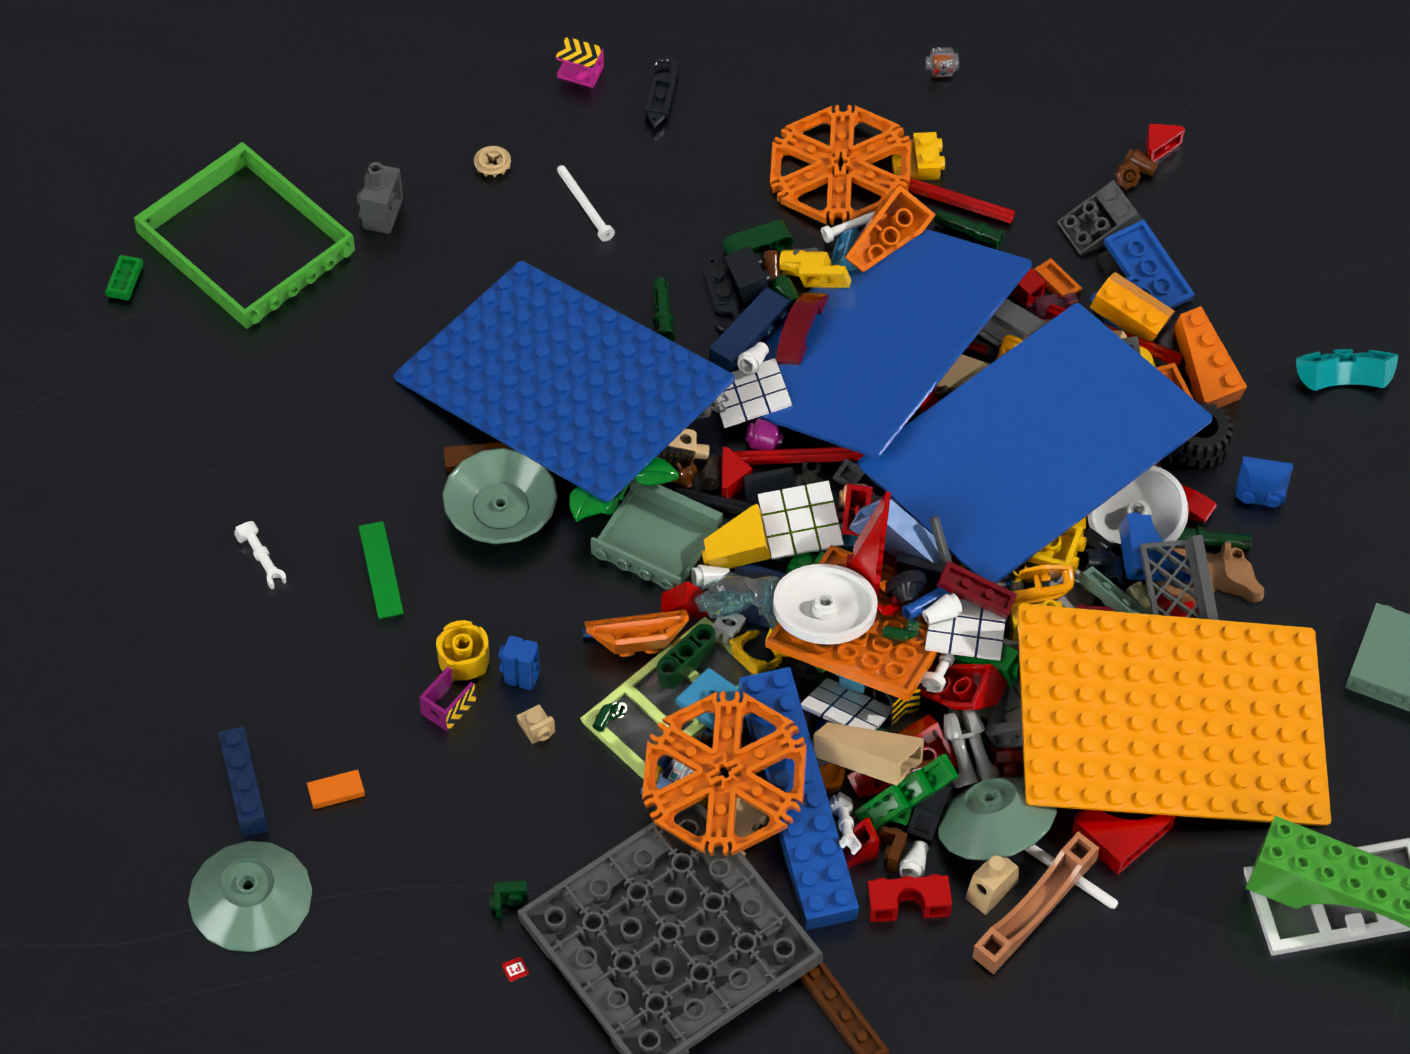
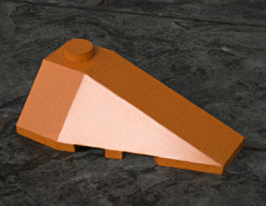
M898 185L888 193L844 258L863 273L923 233L936 214L901 185Z

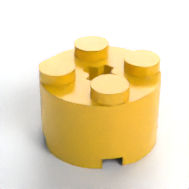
M467 620L455 621L443 628L444 631L440 636L438 635L436 641L438 663L441 670L444 671L447 667L451 668L453 681L471 680L485 674L490 659L488 637L485 630Z

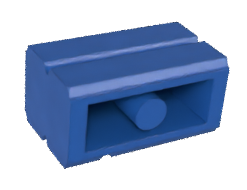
M510 636L506 644H502L499 650L498 658L502 659L499 672L503 673L505 684L519 685L520 688L532 690L540 673L537 642L523 641L522 638Z

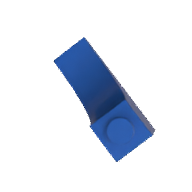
M1133 512L1126 514L1119 524L1126 579L1145 580L1139 546L1143 543L1164 541L1157 533L1151 515ZM1156 550L1147 551L1148 558L1156 564L1163 558V555ZM1174 550L1170 553L1181 562L1186 558ZM1166 558L1160 567L1172 575L1179 566ZM1183 569L1175 576L1181 582L1191 581L1190 574ZM1157 571L1152 576L1153 581H1168L1166 577Z

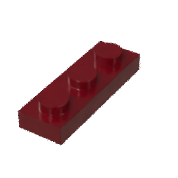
M947 561L936 585L1004 619L1009 616L1017 596L1016 593L950 561Z

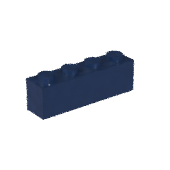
M766 287L709 348V361L729 372L740 370L737 364L739 355L759 342L764 343L776 332L779 325L783 324L790 312V300Z
M243 726L218 732L242 837L267 832V822L245 728Z

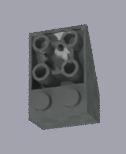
M1113 180L1059 219L1057 223L1082 256L1105 247L1103 241L1106 237L1143 219Z

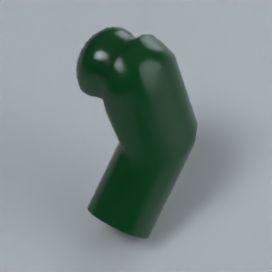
M613 702L602 706L592 727L598 732H604L609 721L625 716L628 711L627 705L624 702Z

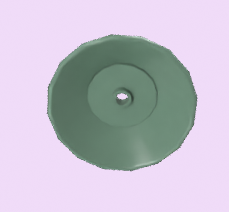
M506 448L481 451L462 460L449 474L442 494L445 513L455 528L474 540L492 544L518 542L538 532L552 517L558 498L555 479L547 468L516 450Z
M1002 776L987 779L961 791L945 806L938 823L939 839L949 852L965 859L989 861L993 856L1009 857L1038 842L1050 830L1057 810L1056 807L1028 805L1025 800L1024 777Z
M246 841L223 848L203 863L192 880L188 904L193 923L207 940L230 951L256 952L277 946L297 931L309 913L312 887L307 869L292 852L273 843ZM247 885L253 886L249 890L244 889Z

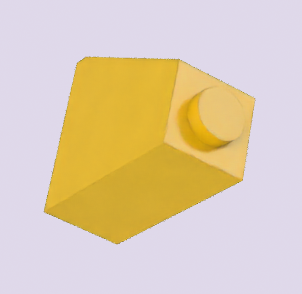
M758 504L752 505L705 538V550H701L705 565L709 564L710 566L729 569L770 559L771 554L763 516Z

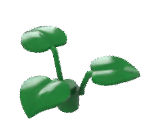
M656 457L635 476V481L642 485H658L678 479L679 474L666 460ZM629 484L609 502L600 500L580 487L575 488L570 494V510L575 521L578 522L585 517L600 513L614 514L619 507V500L624 499V494Z

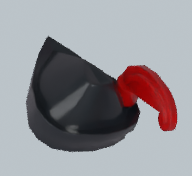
M910 570L899 573L885 583V594L890 598L891 604L883 607L879 603L877 604V611L884 616L896 615L901 610V603H911L925 593L933 591L934 586L930 579L920 571Z

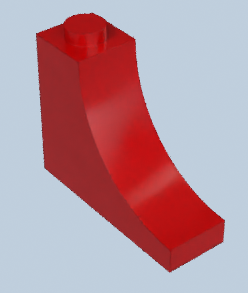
M1081 809L1073 818L1072 833L1075 835L1079 831L1098 846V857L1118 875L1173 828L1176 816L1156 815L1146 819L1129 820L1117 818L1099 810Z

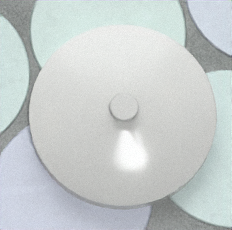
M1153 466L1087 515L1090 528L1094 529L1110 543L1121 544L1119 524L1126 514L1138 512L1142 515H1151L1157 533L1165 542L1176 541L1180 537L1188 520L1189 508L1185 492L1179 481L1168 471Z
M813 564L797 568L779 581L774 591L773 610L780 625L793 636L816 644H840L854 640L869 630L877 614V595L872 585L863 576L851 569L832 564Z

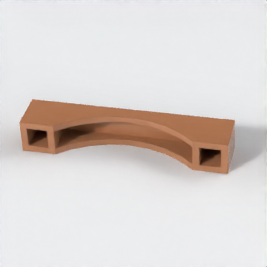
M1078 831L1059 852L1050 867L1028 894L1005 917L994 924L974 945L973 958L992 974H995L1097 861L1099 847Z

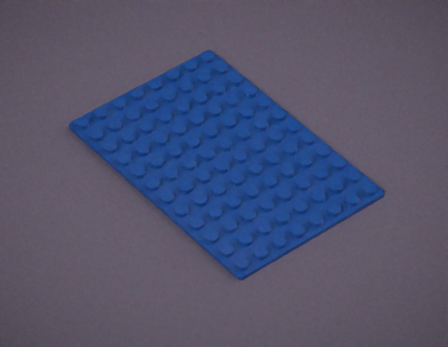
M925 229L923 233L863 273L859 269L848 271L851 278L850 288H811L808 293L828 294L829 298L822 314H816L805 340L807 349L800 365L777 363L792 406L757 418L873 458H878L1032 267L1031 260ZM785 322L778 327L776 332L765 343L769 348V352L763 362L773 358L776 359Z
M520 261L393 375L398 383L604 502L611 501L735 381V376L731 372L524 261Z
M1075 303L904 426L878 458L864 455L857 463L858 467L882 490L891 492V498L932 535L933 531L929 517L939 515L949 552L971 572L997 584L1212 422V415L1079 303Z

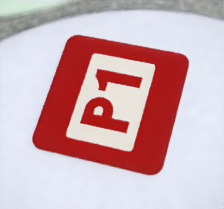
M517 957L502 964L510 982L529 974L522 957Z

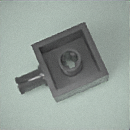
M373 162L369 165L368 172H366L364 177V188L359 190L357 195V204H360L359 219H362L363 229L390 234L403 200L399 168L384 166L378 162Z

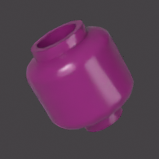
M757 419L754 423H750L745 436V441L748 442L749 447L753 450L780 448L783 440V434L780 433L779 425L763 419Z

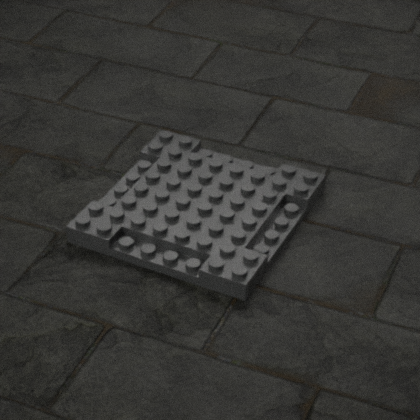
M698 802L678 812L674 817V822L692 834L702 836L706 833L707 810L701 802ZM652 822L517 911L519 921L547 958L555 963L611 1037L613 1045L620 1054H689V1049L774 990L780 992L823 962L821 950L744 855L739 852L732 856V845H729L730 851L728 856H724L722 846H717L714 849V856H710L708 845L705 855Z

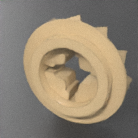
M484 147L474 157V166H476L478 173L482 172L485 177L488 175L496 177L497 174L504 175L505 170L510 169L511 156L502 147ZM488 159L492 162L497 161V165L489 164Z

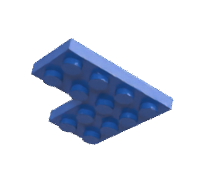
M1144 219L1104 239V245L1127 277L1125 279L1171 309L1193 299L1195 293ZM1096 292V293H1094V294H1092V295L1090 296L1089 299H1090L1091 302H1093V300H1094V298H1095V296H1096V294H1097L1098 292ZM1101 316L1107 325L1123 330L1114 323L1110 322L1109 320Z

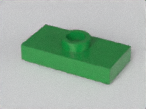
M119 255L105 290L106 297L130 300L143 266V259Z

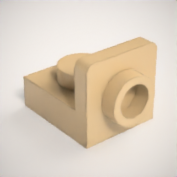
M540 704L517 715L519 725L532 744L547 740L555 733L554 719L552 716L548 717Z

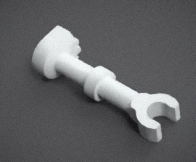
M248 521L235 527L234 535L238 542L242 543L248 540L254 551L255 559L260 561L267 573L269 588H275L274 578H280L285 584L286 574L273 565L268 556L269 551L265 546H262L256 536L258 528L255 523Z
M941 653L938 658L939 664L935 671L925 674L921 683L923 687H926L927 691L941 692L946 684L944 675L948 667L952 666L955 661L954 654Z
M839 792L838 796L833 795V799L829 800L832 814L839 817L838 827L843 833L839 845L842 848L847 845L851 849V853L855 855L862 846L853 834L854 821L850 817V814L853 812V803L851 798Z

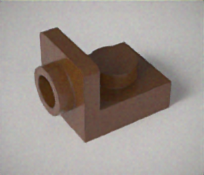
M882 826L880 843L887 845L884 853V859H887V870L897 873L899 863L907 846L908 833H904L895 827L888 828Z

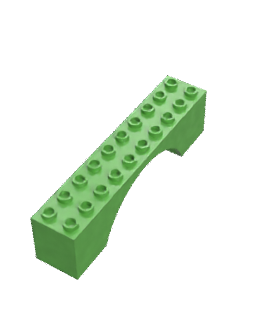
M1278 816L1274 817L1261 844L1245 889L1295 909L1314 904H1336L1356 907L1383 915L1410 928V869Z

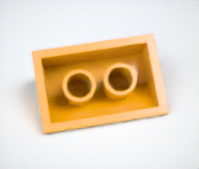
M1116 272L1106 280L1090 306L1092 310L1127 333L1154 342L1175 312Z

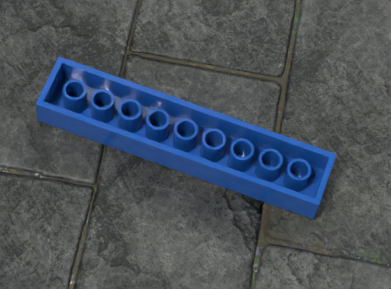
M787 667L740 677L738 692L741 702L744 692L792 720L799 730V733L794 734L792 739L798 740L803 737L807 746L803 806L796 802L800 806L801 811L798 813L793 809L789 810L787 815L792 817L793 823L788 824L789 828L777 833L804 931L856 920L859 911L858 902L844 853L839 845L840 839L791 668ZM748 713L745 715L752 743L776 731L773 724L756 714ZM783 759L760 771L762 779L787 793L793 788L795 763L791 759Z

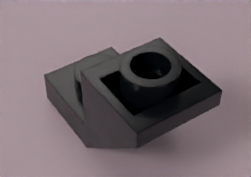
M945 786L916 805L907 829L908 833L932 841L950 795L951 786Z

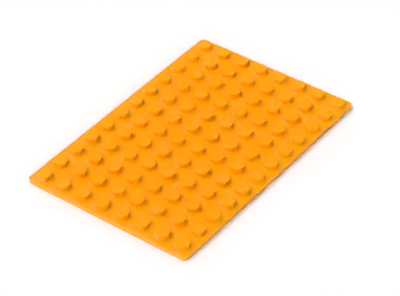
M1021 604L1018 607L1025 800L1028 805L1272 823L1275 816H1278L1298 825L1328 826L1331 823L1316 634L1314 629Z

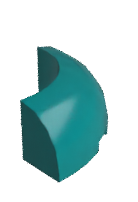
M1335 349L1333 354H1323L1320 356V352H1314L1296 358V368L1301 381L1314 391L1336 385H1367L1385 388L1395 374L1398 354L1376 350L1355 354L1353 349Z

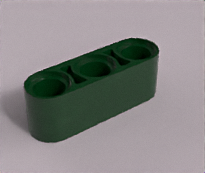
M775 220L730 235L723 241L722 246L727 255L751 246L754 254L759 253L761 255V253L768 250H775L779 253L789 249L794 243V238L783 220Z
M697 625L658 661L657 680L661 687L664 689H674L714 653L716 633L711 625Z

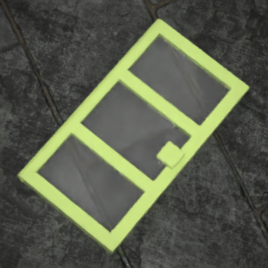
M706 617L698 621L580 718L581 722L642 779H644L647 740L654 744L650 739V734H654L657 737L663 735L664 732L658 728L657 724L663 723V718L682 709L675 704L676 698L704 671L711 668L737 688L740 677L753 675L734 658L729 642L728 645L721 642L724 635L721 633L719 641H716L714 653L674 689H664L658 684V661L697 625L709 624L713 626V623ZM613 702H624L627 705L628 711L625 716L609 721L604 732H598L592 727L602 706ZM694 718L683 724L681 730L696 738L708 727Z

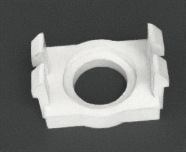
M725 609L712 626L715 629L716 641H719L720 634L722 633L724 635L721 642L728 645L729 638H733L736 633L740 632L746 618L741 614Z

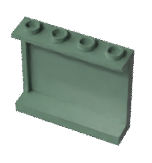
M634 478L630 482L629 492L597 539L591 538V553L600 560H607L616 564L622 570H629L646 581H653L665 590H669L689 580L692 568H696L703 558L701 550H705L704 539L722 527L723 513L659 484H639Z
M1376 603L1345 686L1346 689L1410 711V614L1396 610L1389 605Z

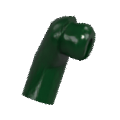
M909 619L906 622V627L901 629L885 625L882 637L905 642L919 635L920 622Z

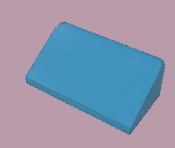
M855 227L838 235L831 258L832 266H846L847 271L857 270L854 265L844 258L861 233Z

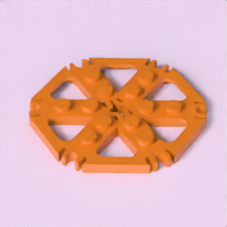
M836 105L835 113H832V106L786 125L785 129L781 130V137L784 139L775 137V143L772 142L770 188H772V192L781 191L777 193V200L781 201L782 205L826 225L828 217L830 224L834 225L836 218H841L843 223L847 222V217H850V221L876 211L892 189L901 185L908 191V187H910L911 140L909 136L900 138L904 136V129L900 128L899 124L855 106L854 113H852L851 105H848L847 111L841 112L839 111V105ZM859 123H864L883 132L854 145V128ZM821 124H829L831 126L830 146L802 133ZM896 154L901 157V174L894 175L871 164ZM791 155L811 164L786 176H781V161L784 156ZM840 158H842V162L844 163L841 167V171L839 170L838 166ZM828 183L827 207L825 209L817 210L798 201L799 196ZM852 183L880 195L881 199L860 210L853 209L851 207Z
M722 691L720 693V702H717L719 695L718 692H715L663 718V723L657 724L658 728L664 733L660 737L650 734V739L654 744L647 740L642 800L646 809L651 806L657 807L656 811L650 813L651 819L657 826L705 855L708 845L710 856H714V849L717 846H722L724 856H728L730 851L729 845H732L731 854L733 856L789 828L788 824H792L793 819L787 815V812L793 809L799 813L801 809L796 802L803 806L807 746L803 737L798 740L792 739L794 734L799 733L795 723L744 692L741 702L738 691H735V698L732 701H727L726 693ZM706 712L715 714L713 748L681 730L683 724ZM754 713L775 726V732L741 748L742 722L746 714ZM662 756H670L695 771L661 789L656 786L657 764ZM783 759H791L795 763L793 788L787 793L755 774ZM725 767L726 770L731 769V771L728 772V778H724L723 775L718 777V775L721 774V768ZM709 797L706 833L704 835L696 836L674 822V817L678 812ZM737 797L768 815V825L745 837H738L734 833Z

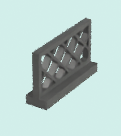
M1195 535L1187 540L1140 544L1139 549L1152 615L1171 616L1169 613L1176 605L1188 614L1186 618L1191 616L1198 619L1219 620L1202 535ZM1185 547L1187 557L1183 562L1170 554L1174 548ZM1156 550L1163 555V558L1156 564L1148 558L1147 551ZM1166 558L1179 566L1172 575L1160 567ZM1181 569L1191 576V581L1187 586L1175 578ZM1156 571L1168 579L1162 588L1152 580V576ZM1170 582L1183 590L1177 599L1165 591ZM1185 593H1188L1195 599L1196 604L1192 609L1179 601ZM1160 595L1173 603L1166 612L1157 606L1156 600Z

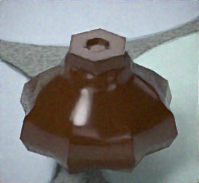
M1131 161L1120 164L1114 173L1116 184L1125 190L1135 187L1141 178L1139 166L1134 165Z
M680 462L676 463V471L679 474V478L670 483L680 485L684 489L693 486V478L697 471L696 466L689 464L681 467Z

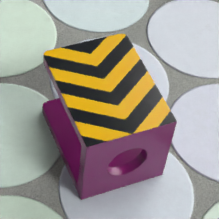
M449 667L419 697L421 714L447 732L476 701L475 684L471 682L446 710L436 704L453 685L452 669Z

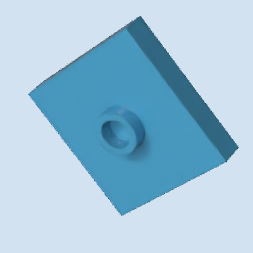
M708 668L676 698L675 704L683 709L715 692H718L717 702H720V693L722 691L726 693V700L732 701L738 688L711 668ZM706 712L696 717L697 720L714 731L715 714Z

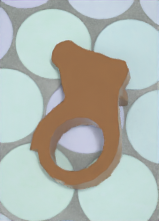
M1225 542L1220 553H1206L1213 593L1219 590L1241 596L1248 602L1262 601L1264 587L1257 581L1252 565L1245 558L1242 549L1231 548V543ZM1173 549L1180 555L1187 557L1185 549ZM1167 581L1153 582L1162 588ZM1170 584L1165 589L1166 592L1176 599L1183 591L1182 589L1174 588ZM1185 593L1179 600L1181 603L1193 601L1196 604L1195 599L1188 593Z

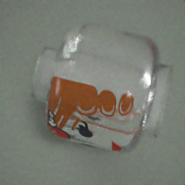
M951 47L933 48L930 56H926V70H931L933 77H951L955 71L959 70L958 53H954Z

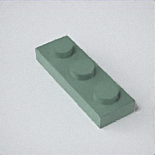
M1093 566L1084 571L1077 580L1087 592L1095 594L1106 607H1111L1115 612L1151 615V613Z

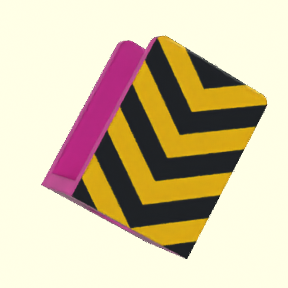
M566 37L556 55V60L563 62L557 72V77L593 88L604 68L603 47Z

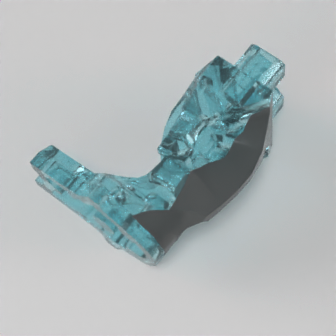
M728 572L717 582L709 585L705 593L699 594L695 598V602L699 611H707L710 618H721L740 613L754 604L757 606L759 614L767 619L773 630L778 623L773 610V598L780 578L768 576L751 579Z

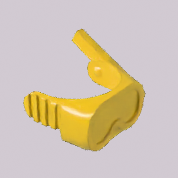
M749 630V632L747 631L745 634L729 640L734 658L753 675L775 669L783 660L782 657L778 656L767 663L766 661L752 658L743 650L746 642L758 637L759 630Z

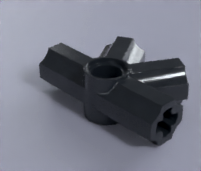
M1092 528L1085 532L1083 537L1087 538L1085 549L1077 554L1080 571H1086L1093 566L1098 571H1102V574L1121 590L1125 582L1129 586L1136 582H1142L1143 585L1146 583L1145 580L1126 579L1121 544L1110 543Z

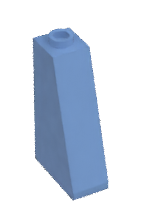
M890 499L884 551L896 558L898 554L942 564L934 535ZM880 500L861 508L849 528L860 535Z

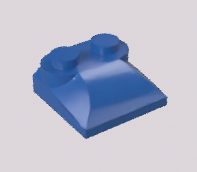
M1243 456L1235 486L1236 497L1246 504H1261L1273 508L1284 504L1293 464Z

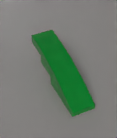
M384 522L358 526L378 620L403 616V608Z
M940 755L922 769L916 770L904 778L897 786L891 785L857 809L855 813L860 821L870 818L874 829L877 830L932 796L959 776L947 755Z

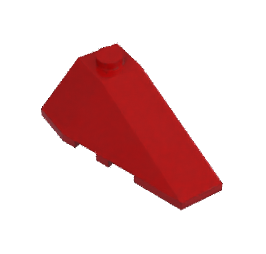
M887 491L856 540L853 555H847L846 568L857 572L872 585L877 595V602L891 492Z
M932 664L927 672H934L938 664ZM953 664L948 667L944 675L946 684L941 692H929L920 682V695L954 710H978L999 704L1008 682L993 664Z
M929 714L899 733L924 739L923 760L936 759L940 755L946 754L954 769L958 768L956 755L948 741L945 740L944 733L939 724ZM853 770L846 774L859 798L881 793L893 785Z

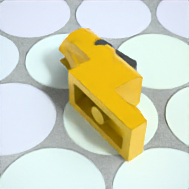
M816 247L801 250H783L781 252L779 268L783 270L782 275L800 277L804 288H850L851 278L846 266H832L827 252L818 251Z

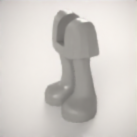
M975 710L962 711L965 730L962 731L955 713L944 715L945 740L951 741L958 763L959 777L952 781L953 789L1000 776L998 768L990 763L984 749L980 733L985 728ZM964 739H969L976 762V773L973 769Z

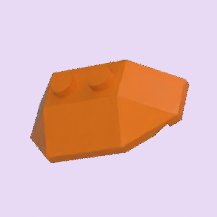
M686 610L585 621L584 625L586 632L611 652L619 654L621 657L633 656L638 651L653 654L660 652V649L667 648L689 621V615Z

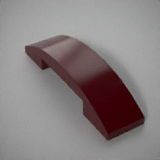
M805 292L795 301L781 333L776 356L777 363L800 365L807 349L806 337L816 314H822L829 298L828 294Z

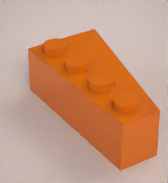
M1202 306L1180 314L1174 326V331L1180 352L1184 357L1185 371L1189 375L1192 386L1191 392L1193 398L1195 397V401L1198 404L1207 402V405L1210 406L1212 404L1217 405L1218 409L1240 400L1247 386Z

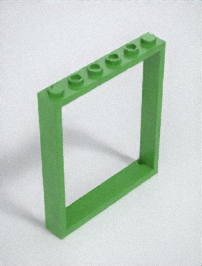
M243 142L134 217L137 233L246 329L260 322L265 315L279 308L283 302L290 297H294L302 288L313 283L320 275L331 270L335 264L349 257L355 251L354 238L349 231ZM244 166H247L336 242L246 309L155 231L160 225Z

